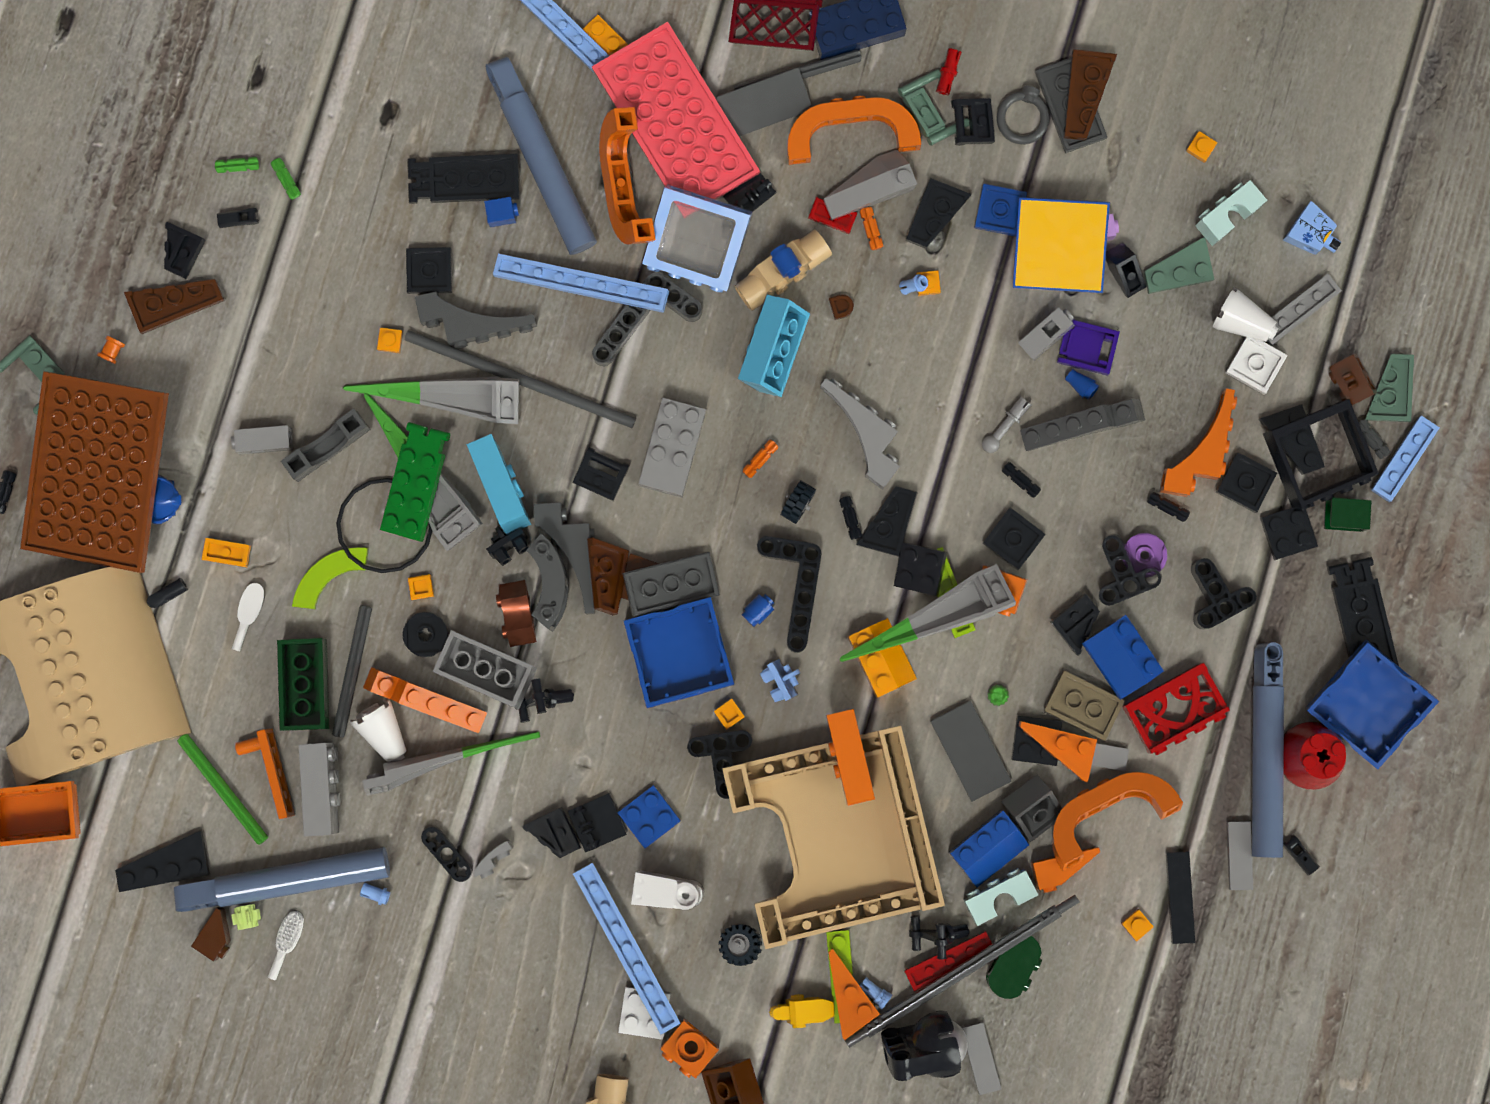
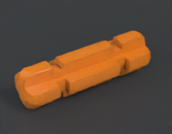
M865 207L860 210L861 219H864L863 225L867 239H870V249H881L883 243L882 239L878 237L880 233L876 219L872 217L874 216L873 209Z
M769 440L764 445L765 448H761L752 458L750 464L743 468V473L747 477L752 478L756 474V470H759L771 457L770 454H773L778 449V445L773 440Z

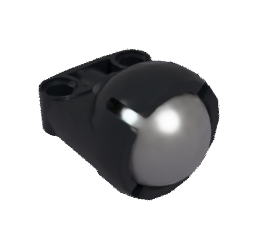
M947 1011L931 1012L922 1017L915 1025L887 1028L881 1032L885 1062L895 1080L907 1081L915 1076L925 1074L936 1078H948L960 1073L961 1062L966 1056L968 1048L967 1037L964 1030L951 1020Z

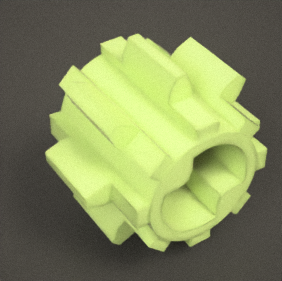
M255 904L234 908L235 914H231L233 925H237L238 930L259 926L258 920L261 919L260 910L255 908Z

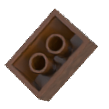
M750 1058L732 1061L701 1072L711 1104H764Z

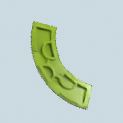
M348 548L352 556L363 564H367L369 548ZM339 550L325 556L314 564L300 581L293 598L292 607L316 609L321 592L332 579L350 571H366V569H363L349 559L344 550Z

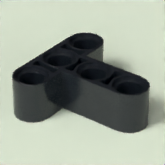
M1117 534L1106 536L1102 547L1116 580L1104 585L1099 592V599L1104 605L1117 604L1159 586L1162 574L1158 568L1151 566L1136 572L1122 538ZM1112 538L1119 542V548L1114 551L1107 547V541ZM1120 559L1125 560L1128 563L1127 570H1117L1115 566L1116 561ZM1155 572L1158 580L1155 583H1148L1145 579L1146 573ZM1132 580L1136 583L1137 589L1129 592L1124 588V583ZM1104 590H1114L1116 594L1115 599H1105L1103 596Z
M1199 559L1192 564V576L1209 604L1195 613L1193 622L1197 628L1203 630L1212 628L1255 604L1257 595L1250 587L1240 588L1230 593L1210 559ZM1200 563L1207 566L1208 572L1206 575L1199 573L1198 565ZM1211 583L1217 584L1219 588L1216 595L1209 591ZM1241 592H1246L1249 595L1247 604L1240 601ZM1223 602L1227 603L1230 608L1227 615L1220 611V605ZM1206 613L1209 615L1210 622L1208 625L1202 624L1200 620L1201 614Z
M740 730L692 738L688 742L687 749L690 755L694 757L711 756L716 791L723 799H729V795H724L720 791V786L725 782L724 774L717 770V763L720 760H727L730 766H733L731 752L747 750L752 744V737L747 731ZM739 734L748 736L749 743L747 746L739 747L736 744V737ZM718 737L726 740V747L723 750L714 748L713 742ZM696 740L704 744V750L699 754L694 753L691 749L692 743Z

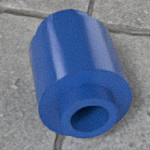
M786 244L778 246L770 253L772 262L783 278L788 276L791 279L801 272L799 268L802 264L792 249L787 247Z
M758 594L744 608L745 611L741 615L755 627L757 624L760 625L775 610L772 607L774 602L766 594L763 596Z

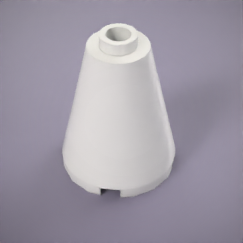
M1233 288L1221 308L1220 317H1217L1213 324V328L1264 342H1267L1268 338L1273 340L1279 329L1276 327L1277 321L1236 288Z
M384 699L383 702L385 704L381 706L375 703L357 714V721L350 720L351 725L386 762L405 758L404 753L407 750L389 699Z

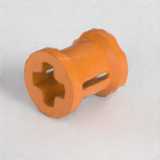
M106 336L105 339L107 341L97 356L116 364L117 361L115 359L125 344L110 336Z

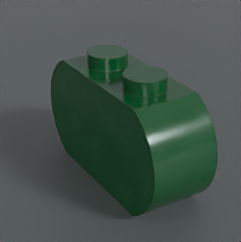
M1028 937L994 959L986 974V981L989 988L997 996L1004 999H1013L1020 996L1022 991L1026 992L1032 982L1029 978L1033 970L1037 971L1042 962V959H1040L1042 954L1041 947L1034 937Z

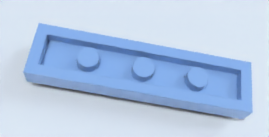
M1419 416L1373 485L1371 491L1386 501L1392 502L1440 427L1423 416Z

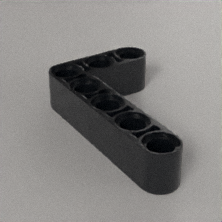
M764 536L757 543L759 555L764 558L799 563L787 647L793 653H800L806 648L822 555L821 549L813 543ZM765 541L773 544V550L769 553L763 552L760 548L761 544ZM792 545L795 548V554L791 557L784 555V546ZM809 548L815 549L818 556L814 560H808L805 556V551ZM803 571H811L814 574V579L811 582H804L801 578ZM802 592L808 593L810 596V602L806 605L798 601V595ZM799 614L804 615L807 619L806 625L803 627L797 626L794 623L795 616ZM793 637H800L803 640V646L800 649H794L791 646L790 641Z

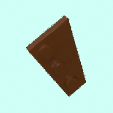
M593 537L588 538L594 609L612 616L617 615L624 582L622 573L626 571L629 550Z

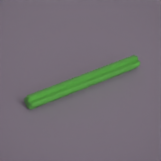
M188 734L182 735L177 740L178 744L258 845L265 842L268 836L191 737Z

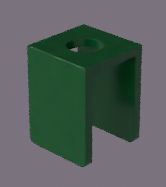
M1345 498L1327 500L1325 502L1324 529L1356 532L1370 530L1372 500Z

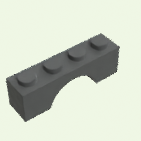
M353 408L335 421L334 425L321 437L304 447L298 448L280 462L291 477L299 482L371 429L361 415Z

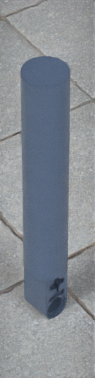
M504 57L486 64V72L501 103L500 107L569 254L575 255L591 248L597 243L596 238L510 59Z
M1270 642L1260 643L1254 650L1252 857L1281 858L1283 857L1284 793L1283 649L1278 643ZM1268 648L1270 649V652H1271L1270 657L1267 656V649H1268Z
M385 847L218 876L212 880L179 885L174 887L175 909L177 912H186L215 906L226 907L389 878L390 866Z

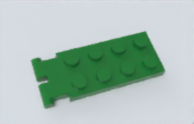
M408 422L406 430L409 431L407 443H402L380 530L423 542L445 459L442 450L445 441L448 442L450 439V433L431 428L427 436L428 427Z

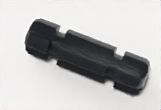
M1008 462L1002 468V472L1007 477L1010 476L1011 480L1021 489L1027 490V494L1032 498L1036 497L1041 488L1036 484H1032L1031 479L1020 470L1017 471L1016 467L1011 462Z
M8 470L3 471L1 477L3 481L0 482V514H4L7 506L5 504L9 501L13 488L11 484L16 478V473Z
M1152 492L1147 499V502L1152 506H1158L1157 508L1171 516H1177L1176 519L1185 522L1189 517V510L1179 508L1178 504L1165 497L1161 498V495Z
M850 496L840 498L839 502L841 508H843L842 512L845 523L850 530L848 531L850 539H858L862 537V533L857 526L859 523L854 507L852 508V499Z

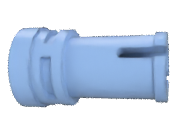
M865 977L860 984L865 994L873 999V1002L880 1009H883L893 996L885 989L879 988L868 977Z

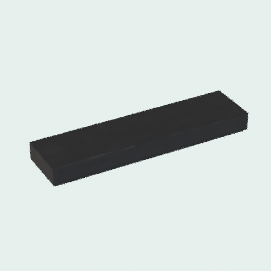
M1189 851L1166 852L1171 943H1195Z

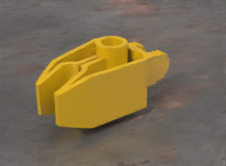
M804 994L790 995V999H785L786 1004L775 1005L769 1009V1015L773 1019L787 1020V1023L791 1024L792 1028H804L806 1024L824 1022L834 1017V1002L820 997L804 998Z

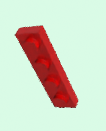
M984 931L947 949V959H937L936 954L905 969L904 972L915 992L984 950L992 943L987 932Z

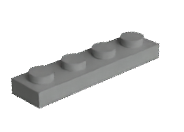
M1329 274L1325 275L1272 317L1277 321L1276 327L1279 329L1273 340L1268 338L1267 342L1270 346L1342 291Z

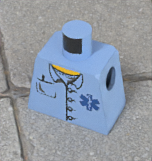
M1312 201L1305 206L1283 239V241L1315 255L1323 247L1334 253L1341 244V241L1331 235L1337 227L1336 223Z

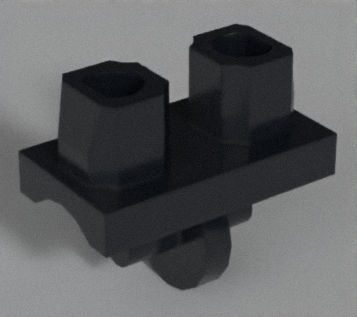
M497 526L495 530L498 534L491 538L494 544L486 548V550L493 559H496L504 566L512 560L507 552L508 550L515 547L519 555L526 552L529 548L526 540L528 537L521 527L506 535L504 530L502 531Z

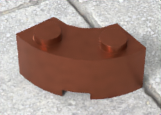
M521 580L499 584V594H496L498 608L502 607L505 625L501 626L503 638H508L510 647L537 642L526 581Z

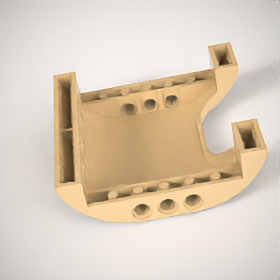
M107 567L63 579L0 601V656L1 654L5 655L11 660L15 668L30 720L24 736L5 748L17 787L42 784L41 781L163 740H172L184 734L192 733L152 608L147 604L148 595L141 573Z
M901 726L860 735L875 800L848 806L846 803L841 778L836 779L833 765H837L836 757H831L828 743L722 768L732 812H742L754 809L755 807H765L773 810L780 817L789 849L793 866L791 885L782 894L755 903L765 949L788 944V941L920 909L926 911L945 906Z

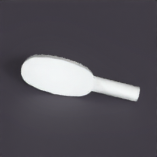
M258 583L248 585L240 599L237 614L240 625L231 649L241 650L248 626L259 615L264 599V589Z
M298 911L289 912L279 928L276 938V948L278 951L268 978L272 980L277 979L286 953H290L294 949L301 936L304 918Z

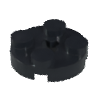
M421 612L412 616L405 624L402 634L405 646L410 652L420 657H432L441 652L449 635L447 625L443 619L429 612ZM425 628H428V632L432 633V636L428 637V641H424V638L419 636Z

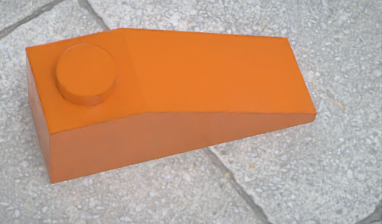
M1099 847L1082 850L1084 853L1083 860L1064 871L1060 868L1055 856L1030 862L1036 888L1038 890L1043 889V893L1057 890L1056 886L1062 885L1100 853Z

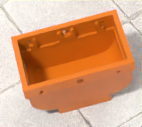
M74 781L0 788V846L79 838L81 830L77 785L74 784Z

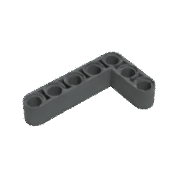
M651 273L642 283L650 285L653 280H660L662 282L661 288L668 289L669 295L671 293H678L680 295V299L677 302H671L667 298V307L688 322H696L701 318V304L662 274ZM626 305L594 347L592 356L595 363L603 367L611 364L651 310ZM689 306H695L698 308V312L692 316L686 313V309ZM633 315L636 320L633 324L627 325L623 322L625 316ZM613 333H621L622 339L619 342H612L610 337ZM606 350L609 352V356L605 360H599L597 358L598 352Z

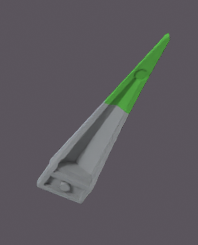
M498 376L343 386V389L346 391L425 405L494 423H519V379L498 378Z
M364 394L396 456L399 457L402 443H407L408 436L369 394ZM441 473L428 522L446 551H449L483 523L470 507L471 504Z
M995 564L974 573L905 620L841 656L840 661L844 662L993 617L996 613L1015 606L1016 601L999 567Z
M538 731L384 763L385 776H381L380 773L368 775L366 780H362L364 791L367 796L387 792L444 765L495 748L540 738V733Z

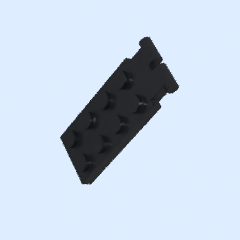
M518 154L429 157V162H416L415 158L407 159L408 179H416V183H408L409 204H417L418 199H430L431 203L489 201L511 197L512 200L520 199Z
M1372 557L1352 561L1353 570L1351 571L1347 562L1328 566V574L1333 575L1336 588H1332L1348 657L1366 639L1399 666L1378 578L1373 579L1370 568V566L1374 565Z

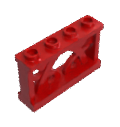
M1204 663L1197 664L1122 706L1148 754L1155 753V755L1168 749L1167 745L1172 742L1175 744L1183 742L1187 739L1186 735L1194 731L1196 734L1206 729V723L1212 720L1215 723L1227 717L1225 713L1230 711ZM1197 676H1202L1210 692L1200 693ZM1184 686L1187 689L1186 693L1191 692V695L1182 696L1179 693V689ZM1170 692L1173 697L1179 700H1191L1184 722L1170 721L1161 717L1167 708L1166 693ZM1208 696L1213 698L1215 709L1210 713H1206L1203 708L1205 705L1210 704L1205 701L1200 702V697ZM1155 701H1159L1162 704L1157 714L1153 713L1157 710L1153 707ZM1137 709L1149 719L1144 728L1134 713ZM1197 714L1202 717V719L1193 723ZM1153 723L1158 724L1154 729V734L1156 735L1158 731H1162L1164 734L1160 741H1153L1148 736L1149 728ZM1170 729L1181 730L1170 736Z

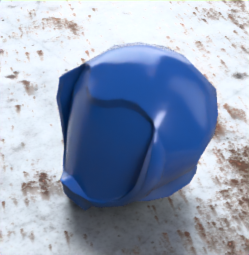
M159 474L152 515L153 524H162L172 516H176V511L182 503L181 495H179L174 486V480H167Z

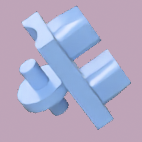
M778 659L768 664V667L760 673L765 683L775 680L778 688L770 691L774 702L784 699L787 701L798 695L794 686L799 684L795 677L800 674L799 669L792 671L789 664L783 667Z

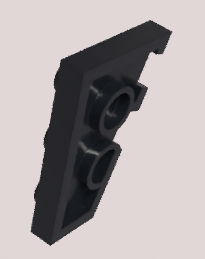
M930 178L906 241L927 249L972 194Z
M1301 404L1258 420L1270 431L1304 417L1306 413ZM1310 425L1279 438L1287 457L1301 475L1325 467Z
M895 486L880 508L881 510L874 520L871 521L867 527L868 529L856 545L900 557L902 542H904L918 492Z

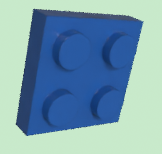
M983 184L974 228L1016 237L1019 197H1026L1027 192Z
M654 785L618 812L619 816L644 848H647L681 821Z

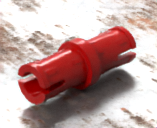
M952 48L948 49L944 66L940 69L941 76L936 89L937 93L947 96L950 94L952 82L958 73L956 70L962 54L961 51Z

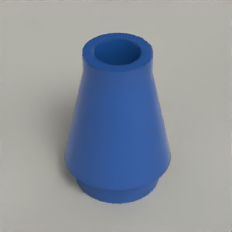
M1074 369L1065 378L1082 399L1090 400L1099 388L1096 380L1078 373Z

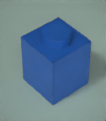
M511 197L484 201L490 228L516 223L515 216H519L517 203H513Z

